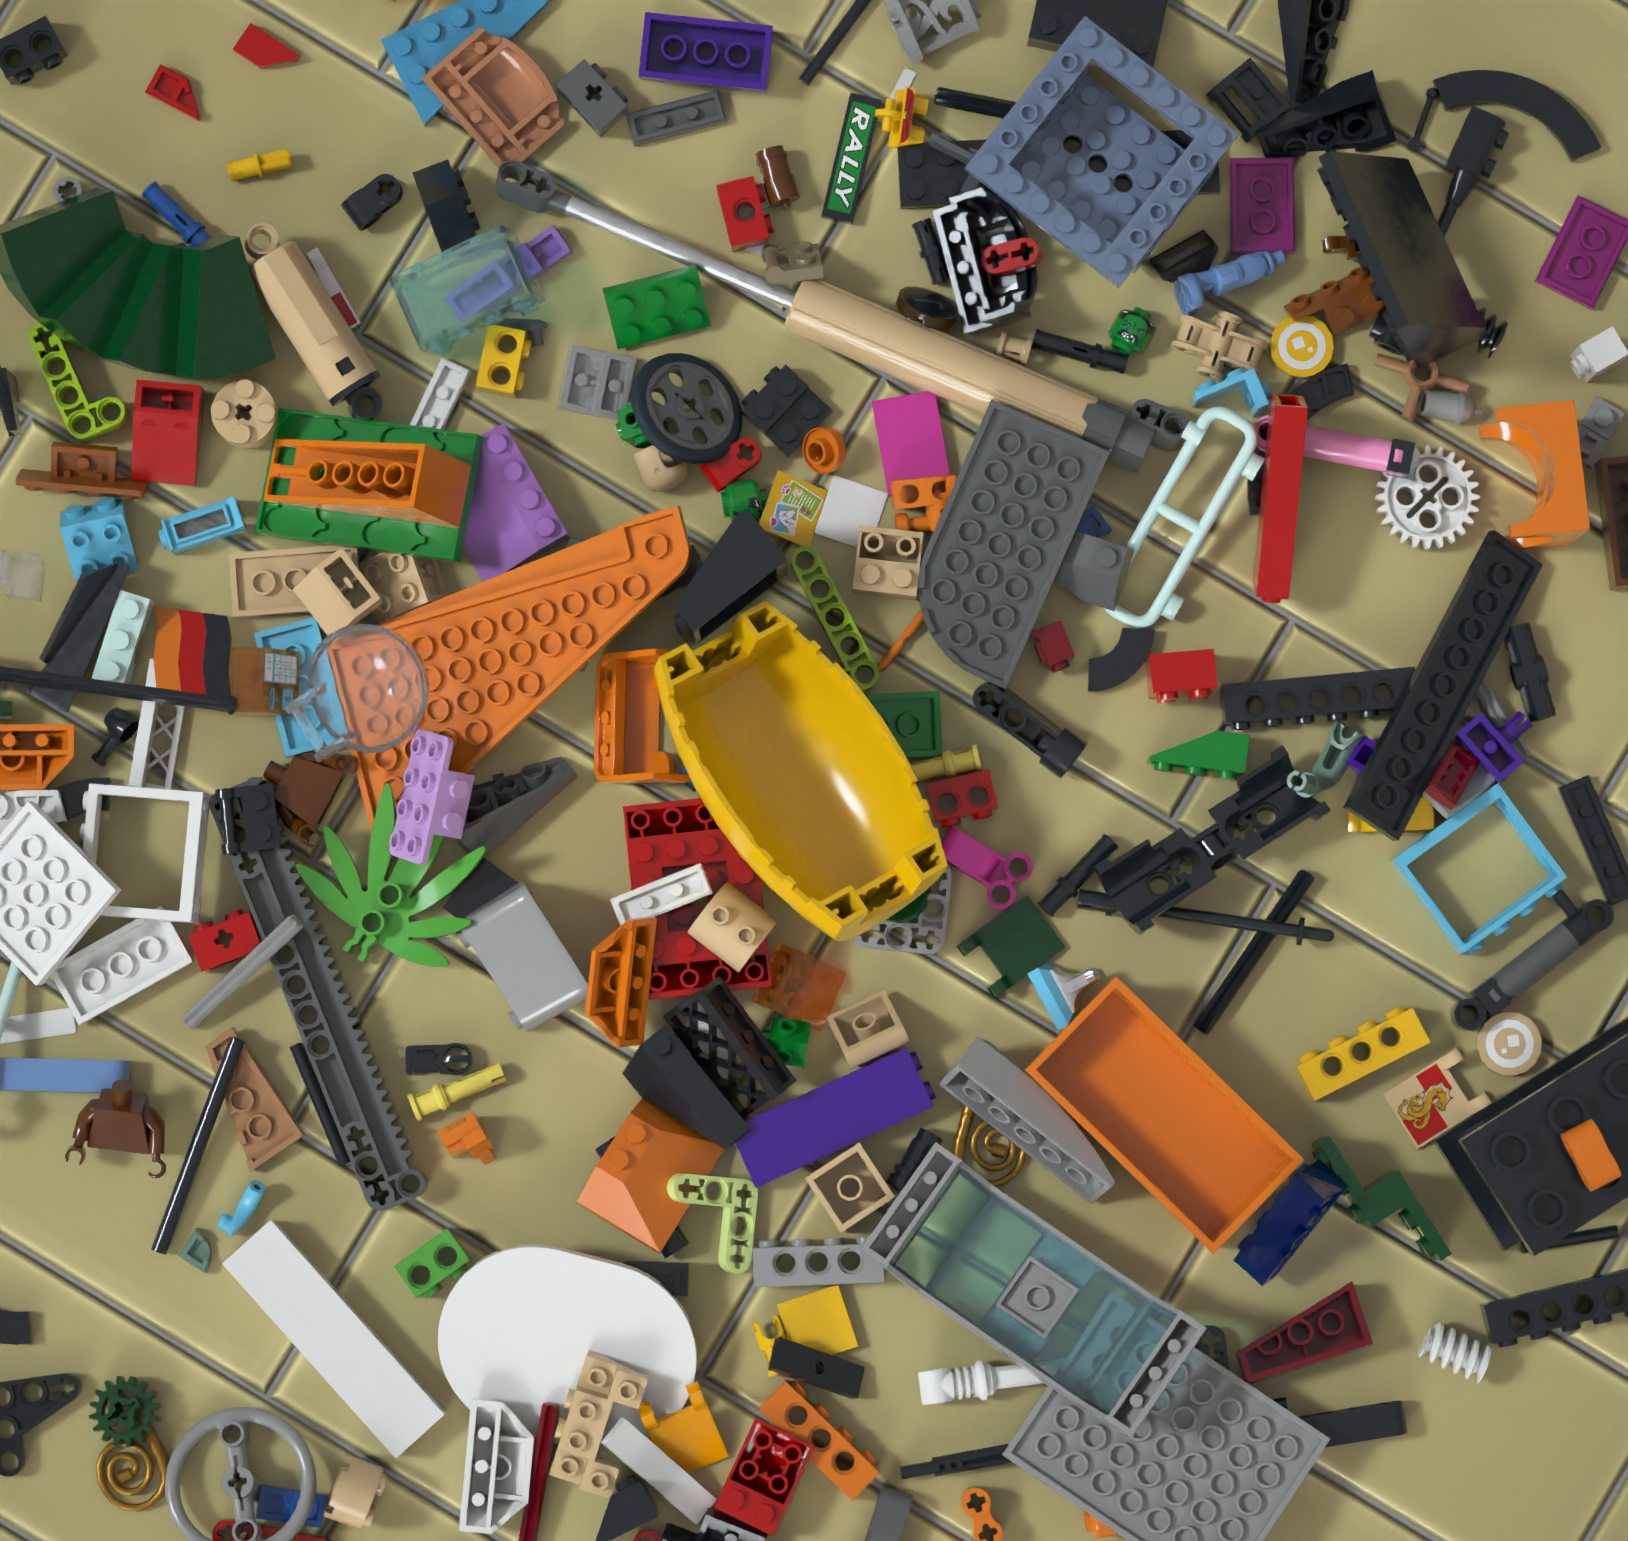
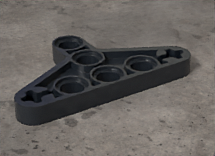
M60 1373L0 1382V1387L7 1389L10 1394L8 1404L0 1406V1421L8 1420L14 1426V1433L10 1438L4 1439L0 1437V1475L11 1477L23 1470L25 1466V1453L22 1436L79 1396L82 1385L76 1375ZM63 1378L67 1379L68 1384H74V1390L69 1391V1397H65L64 1392L51 1393L54 1400H47L49 1387L46 1380H51L50 1387L63 1384ZM30 1383H36L42 1388V1397L36 1402L28 1400L25 1396V1388ZM7 1452L15 1454L18 1458V1466L13 1471H7L1 1465V1458Z

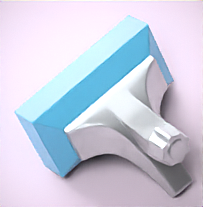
M1050 962L1027 973L1058 1031L1068 1026L1079 1015V1010L1081 1009L1080 1000L1083 992L1090 984H1094L1100 978L1098 970L1093 967L1085 970V972L1073 974L1064 972L1059 967L1055 968Z

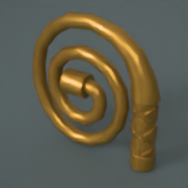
M963 1105L961 1119L954 1138L955 1141L952 1142V1153L966 1164L965 1151L967 1145L965 1143H967L968 1133L970 1132L975 1113ZM983 1120L976 1126L970 1138L969 1148L972 1157L985 1170L1002 1171L1014 1161L1017 1146L1008 1139L1010 1146L1009 1154L1000 1164H990L984 1161L977 1149L978 1137L981 1131L989 1125ZM995 1128L991 1129L984 1137V1148L991 1152L992 1156L1003 1159L1007 1146L997 1143L990 1144L993 1136L997 1134L1002 1135ZM1020 1149L1017 1163L1010 1173L1003 1178L987 1181L995 1187L1008 1184L1019 1174L1027 1154Z
M156 1431L154 1434L144 1433L147 1445L153 1453L152 1455L157 1462L156 1465L160 1472L159 1487L147 1501L129 1504L115 1498L104 1480L103 1465L106 1456L118 1447L113 1446V1442L108 1443L99 1454L96 1464L97 1483L108 1501L122 1510L139 1512L151 1508L165 1496V1477L170 1459L167 1457ZM124 1440L120 1447H127ZM134 1442V1447L129 1448L137 1451L144 1459L146 1474L141 1484L135 1488L127 1489L120 1486L114 1476V1466L116 1463L126 1459L132 1463L133 1467L131 1469L127 1467L117 1472L118 1479L121 1484L134 1479V1475L138 1473L140 1465L133 1454L120 1452L113 1455L107 1464L106 1476L110 1486L117 1493L125 1496L138 1495L144 1491L153 1476L154 1466L152 1459L144 1447Z

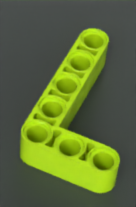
M810 546L796 548L791 555L792 571L844 668L843 670L858 685L861 691L866 693L878 683V667L819 554ZM801 554H809L814 559V564L810 569H800L796 565L797 557ZM817 582L825 583L829 588L828 595L823 598L814 597L811 593L812 585ZM836 610L843 614L844 621L840 626H830L826 622L825 617L830 611ZM846 639H853L858 643L859 650L853 655H846L840 648L841 643ZM868 667L873 671L874 678L870 683H860L856 679L855 673L859 668Z

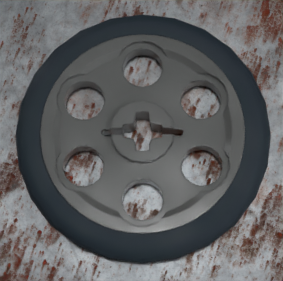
M669 353L651 359L643 365L637 374L632 388V408L635 419L646 438L665 455L677 461L690 464L711 463L726 456L731 449L730 445L739 440L742 429V409L739 398L727 378L709 362L693 355ZM669 374H677L682 380V386L674 385L670 380ZM698 383L707 385L710 388L711 396L703 395L699 391ZM652 392L660 393L665 400V405L657 404L652 398ZM686 404L691 408L689 412L684 409ZM710 412L719 414L723 424H715L710 418ZM663 421L673 423L676 427V434L667 432L663 426ZM692 431L702 433L705 437V444L696 442Z

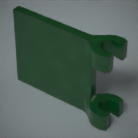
M1028 895L956 946L963 957L975 948L981 947L993 963L1001 978L986 989L994 999L1028 975L1027 973L1035 970L1065 948Z

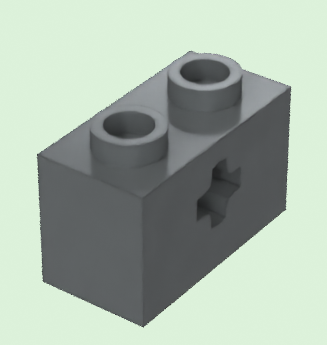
M583 59L556 84V87L562 97L595 133L601 137L628 113V106L625 104L628 98L617 86L611 88L604 81L607 76L595 62L590 65ZM592 91L596 94L600 91L601 100L597 101L593 98L589 101L588 93Z

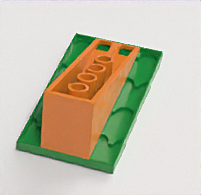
M279 408L278 423L274 431L255 532L277 538L460 562L484 437L472 433Z

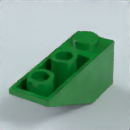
M1215 731L1151 755L1147 758V764H1154L1153 770L1173 772V767L1186 768L1185 774L1205 776V771L1218 772L1217 778L1237 780V775L1245 774L1250 735Z

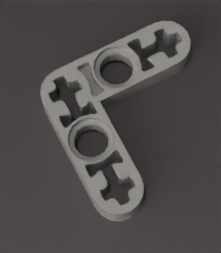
M949 866L943 872L947 876L946 880H941L939 883V891L946 890L945 897L933 893L929 894L927 899H937L942 903L943 911L940 916L932 918L923 911L918 916L917 924L883 921L870 930L880 932L879 925L887 926L883 935L884 945L877 944L879 937H869L868 942H863L862 937L858 935L852 938L853 941L860 947L924 955L938 953L943 948L945 942L952 873ZM895 927L903 928L907 933V941L901 946H895L889 941V932ZM911 928L918 929L919 931L916 936L923 937L927 936L928 931H933L934 937L939 938V944H934L932 949L929 950L926 949V943L916 942V949L909 948L912 941Z

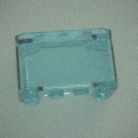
M497 226L417 263L389 279L420 351L431 355L435 354L436 357L452 351V344L456 342V339L461 340L475 333L474 328L485 324L486 327L494 325L503 320V314L510 311L513 313L520 312L522 316L531 314L539 309L538 304L546 301L516 232L506 226Z

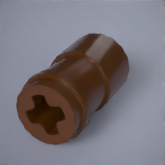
M783 145L772 146L757 152L756 163L761 170L764 180L763 185L770 207L783 206V209L791 207L790 203L798 200L800 194L794 175L791 174L787 153L784 151Z

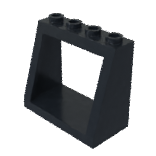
M747 508L736 515L673 606L675 616H673L675 628L686 642L692 639L696 645L787 575V559Z

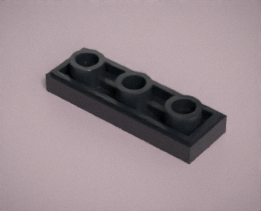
M782 1337L775 1338L768 1367V1370L850 1399L858 1398L865 1369L861 1365Z

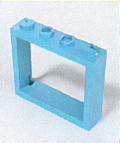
M1498 783L1390 860L1459 955L1466 951L1471 955L1485 945L1482 939L1492 932L1495 936L1504 932L1511 926L1508 920L1518 913L1521 917L1530 913L1537 907L1534 901L1544 894L1547 898L1556 894L1563 888L1560 882L1567 878ZM1494 802L1549 877L1462 940L1409 868L1408 864Z

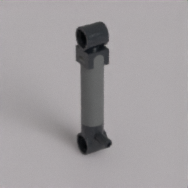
M1559 890L1553 895V899L1567 915V918L1490 978L1485 979L1469 993L1473 998L1462 999L1456 1002L1450 1012L1453 1025L1462 1031L1480 1028L1485 1022L1486 1015L1488 1018L1497 1015L1510 1005V1002L1600 932L1607 929L1614 919V911L1611 905L1604 900L1593 899L1582 904L1577 909L1563 890ZM1592 907L1599 908L1603 914L1602 922L1599 925L1592 924L1588 919V912ZM1466 1005L1471 1006L1476 1012V1018L1471 1024L1465 1023L1460 1016L1461 1009Z

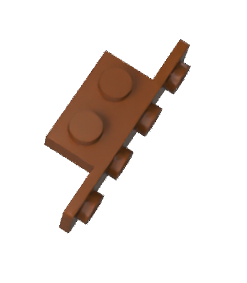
M1361 267L1352 270L1348 276L1338 281L1333 280L1324 283L1319 290L1310 294L1296 296L1291 300V303L1284 306L1285 312L1293 321H1298L1322 309L1329 331L1333 335L1339 334L1377 316L1379 313L1387 311L1384 301L1377 302L1369 284L1374 282L1370 271L1364 273Z
M55 441L51 445V471L21 469L16 477V485L24 486L26 490L39 491L43 488L56 489L57 492L62 494L82 491L88 492L89 495L95 497L115 494L128 500L143 497L148 488V482L117 478L118 447Z

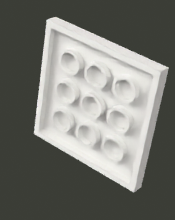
M34 801L27 802L0 835V949L36 986L43 985L119 894L121 889Z

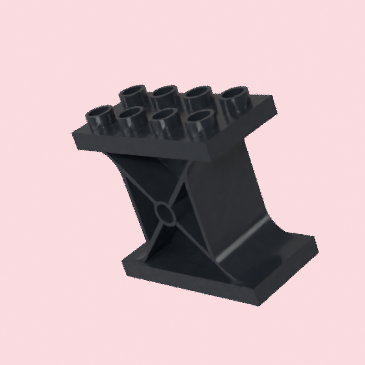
M1628 1016L1497 1098L1487 1107L1432 1140L1502 1250L1506 1251L1522 1240L1532 1256H1536L1628 1197ZM1589 1119H1592L1600 1130L1622 1175L1592 1192L1584 1184L1560 1136L1562 1133Z

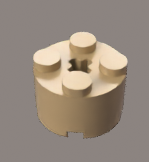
M243 379L227 384L217 393L211 405V416L216 430L226 442L238 448L252 449L265 445L273 438L278 423V406L271 394L262 385ZM243 409L246 411L250 410L251 418L248 421L241 418L240 412Z
M346 1454L344 1462L348 1463V1466H340L328 1498L330 1500L328 1506H331L332 1509L325 1508L323 1516L360 1530L362 1526L369 1527L376 1510L372 1501L375 1495H382L387 1481V1474L382 1473L383 1467Z

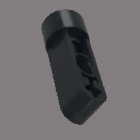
M985 681L974 691L973 703L975 707L1041 758L1039 763L1060 779L1088 744L1069 728L1065 727L1064 730L1059 728L1008 687L1004 689ZM992 690L995 693L993 700L987 702L985 700L986 693ZM1006 700L1008 704H1006L999 712L997 708H999L1001 706V703ZM1015 708L1022 713V723H1014L1009 719V709ZM1044 729L1047 733L1038 742L1035 738Z

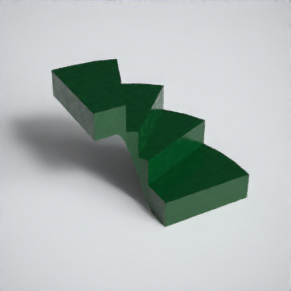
M100 188L89 190L0 225V274L8 290L31 317L60 339L97 358L135 370L190 379L224 377L250 370L276 359L240 237L221 234L199 244L183 247L153 243L144 233L126 231L113 190Z

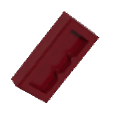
M1453 743L1448 748L1424 792L1451 810L1458 802L1480 761Z

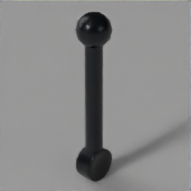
M1429 88L1426 91L1427 100L1414 137L1408 141L1407 146L1411 151H1417L1420 148L1421 143L1419 139L1432 102L1439 94L1436 88Z

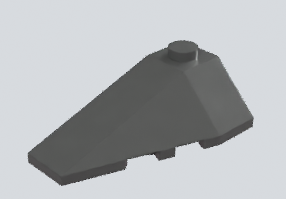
M1076 531L1054 580L1082 601L1115 611L1134 550Z

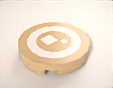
M1502 1012L1489 1018L1477 1034L1476 1049L1480 1060L1488 1069L1499 1075L1515 1076L1527 1072L1536 1064L1541 1054L1542 1039L1538 1027L1530 1018L1518 1012Z

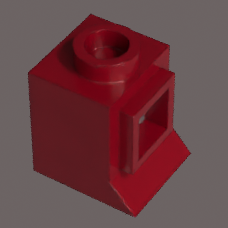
M1061 620L1031 632L1029 638L1036 641L1034 647L1041 665L1046 664L1048 669L1051 668L1052 673L1070 667L1069 661L1073 660L1075 655Z

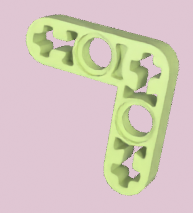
M676 1173L671 1176L667 1183V1193L673 1201L723 1207L718 1254L719 1264L724 1271L738 1274L746 1271L752 1260L758 1189L754 1183L747 1179ZM711 1182L717 1183L719 1187L718 1196L713 1200H710L706 1194V1188ZM679 1184L697 1187L696 1192L678 1191ZM737 1190H745L746 1197H738L736 1194ZM734 1207L746 1208L745 1212L734 1211ZM737 1217H741L745 1225L743 1232L739 1235L734 1234L732 1230V1222ZM731 1240L742 1241V1245L731 1244ZM739 1255V1262H731L730 1256Z

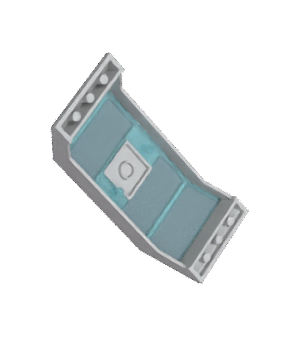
M936 1142L860 1249L921 1298L1072 1403L1130 1438L1134 1436L1207 1330L1205 1326L1180 1309L1178 1310L1153 1296L1000 1191L965 1164L963 1160Z

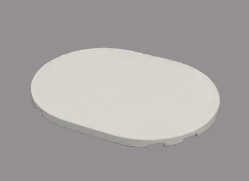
M546 1244L517 1245V1247L499 1252L496 1251L476 1262L474 1266L459 1278L452 1288L444 1304L438 1327V1350L441 1365L450 1386L459 1399L469 1409L471 1407V1399L505 1402L534 1438L537 1437L543 1403L550 1402L559 1405L557 1426L560 1418L567 1419L570 1409L564 1407L569 1388L576 1390L588 1350L606 1355L629 1369L649 1375L641 1404L649 1401L657 1419L683 1408L689 1397L685 1386L694 1383L697 1368L696 1339L694 1338L689 1317L678 1299L674 1298L661 1285L660 1281L642 1270L623 1263ZM613 1402L601 1442L621 1417L629 1421L644 1436L650 1439L638 1409ZM555 1437L554 1443L559 1444L560 1439ZM600 1443L598 1452L610 1451Z

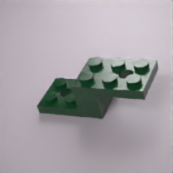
M1330 1136L1321 1137L1312 1143L1316 1149L1312 1152V1155L1322 1169L1328 1168L1333 1175V1178L1329 1181L1339 1196L1342 1195L1344 1197L1346 1195L1351 1203L1347 1209L1357 1224L1364 1223L1365 1226L1373 1227L1401 1209L1398 1217L1407 1230H1414L1419 1237L1415 1243L1425 1258L1429 1257L1433 1260L1442 1261L1452 1254L1399 1171L1390 1170L1363 1188Z

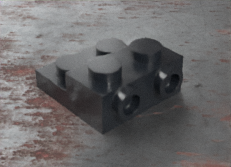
M785 364L781 369L775 366L765 376L763 380L767 384L759 393L753 389L743 399L741 403L745 407L741 411L748 421L789 458L803 443L805 435L810 430L817 428L830 415L832 409Z

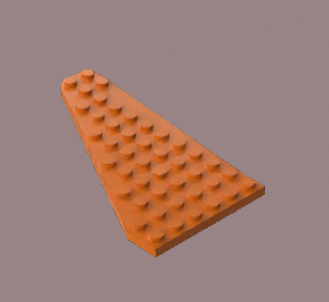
M674 506L646 514L605 533L365 630L338 637L334 641L328 640L323 642L351 754L357 757L359 761L356 774L370 829L373 827L377 806L385 784L392 786L395 818H397L396 809L398 802L401 800L404 787L403 777L408 768L411 755L410 745L417 729L453 738L454 745L448 770L469 773L684 574L691 561L692 549L681 506Z

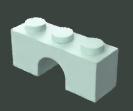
M120 590L91 679L130 684L136 666L134 659L137 646L142 634H146L154 609L153 606H155L151 599Z

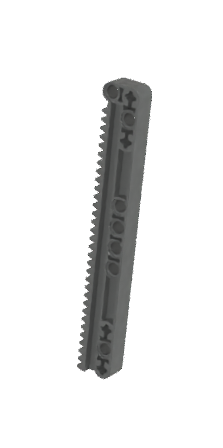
M252 777L247 779L248 781L231 788L265 784L266 781L262 777ZM214 794L210 799V810L224 843L221 810L218 809L220 802L216 800V795ZM242 798L232 799L234 803V817L237 818L240 815L241 818L240 820H235V827L240 826L245 830ZM279 825L280 834L285 831L281 825ZM280 837L281 848L247 852L251 860L257 861V864L253 866V873L242 870V866L246 865L243 854H229L262 940L288 916L295 915L303 924V928L284 945L292 948L294 952L292 961L288 964L280 963L277 957L278 952L270 958V961L366 1202L374 1210L382 1211L421 1196L427 1189V1178L421 1171L411 1169L408 1159L414 1152L413 1150L403 1149L409 1142V1139L399 1138L398 1136L404 1130L403 1126H394L393 1124L399 1118V1114H389V1110L395 1104L394 1102L384 1101L390 1094L389 1090L379 1089L385 1082V1079L375 1078L374 1075L380 1070V1067L370 1066L369 1064L375 1058V1054H365V1050L371 1044L370 1042L360 1041L366 1034L365 1030L355 1029L361 1022V1019L350 1016L356 1010V1007L346 1005V1002L352 997L351 994L341 993L347 986L346 982L336 981L342 972L339 969L331 968L337 962V959L326 956L333 949L329 945H322L328 938L327 934L317 933L323 926L322 922L312 921L318 912L315 909L307 908L313 903L312 898L303 897L309 889L305 885H298L303 879L299 873H293L298 863L296 861H288L294 855L293 850L284 849L290 842L289 839ZM295 976L303 977L306 982V987L300 994L292 993L289 987L291 979ZM307 1006L315 1007L318 1013L316 1021L312 1024L304 1023L301 1018V1013ZM325 1036L329 1040L330 1047L326 1053L319 1055L315 1052L313 1043L317 1037ZM355 1126L358 1130L365 1131L366 1135L361 1138L364 1147L371 1145L373 1149L372 1151L362 1152L357 1157L354 1151L361 1150L357 1141H351L349 1137L354 1133L353 1128ZM367 1156L375 1158L378 1162V1169L372 1175L365 1174L361 1169V1163ZM409 1174L416 1175L420 1180V1188L415 1193L407 1192L403 1186V1181ZM382 1175L384 1176L385 1181H379L378 1183L382 1191L388 1190L390 1196L385 1198V1205L381 1201L374 1200L373 1196L378 1194L375 1184L368 1187L367 1180H374Z

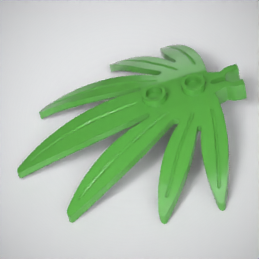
M385 784L372 827L368 856L367 891L362 889L358 870L349 851L337 834L328 826L323 828L327 851L335 874L348 898L344 896L334 883L319 872L299 863L295 867L316 897L336 916L356 928L353 939L349 940L343 947L344 951L351 954L353 948L360 945L367 936L361 946L362 952L357 958L363 963H366L368 960L370 949L379 943L395 955L413 963L431 967L449 966V961L440 952L423 943L411 941L410 938L448 936L472 926L473 922L469 919L457 917H436L410 922V918L430 908L456 889L474 870L487 849L481 846L439 873L411 898L412 893L432 866L445 836H433L426 865L416 864L399 858L386 882L385 879L392 858L389 841L391 834L394 832L396 818L392 786Z

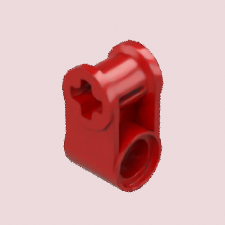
M742 438L730 445L731 449L722 459L699 465L717 493L724 490L727 484L736 482L743 474L760 462L761 450L754 440ZM745 446L747 449L753 447L755 449L752 452L753 459L751 461H748L746 458L741 460L738 458L741 455V447Z

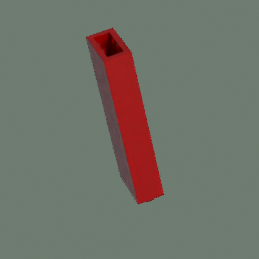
M1271 394L1252 582L1256 597H1261V601L1267 603H1280L1281 599H1289L1308 412L1304 397L1297 395Z

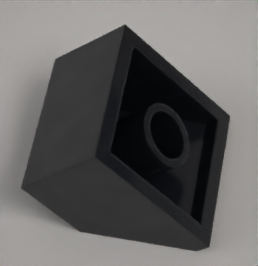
M634 1475L616 1483V1490L613 1491L608 1502L596 1541H610L658 1517L660 1512L642 1478L636 1480Z

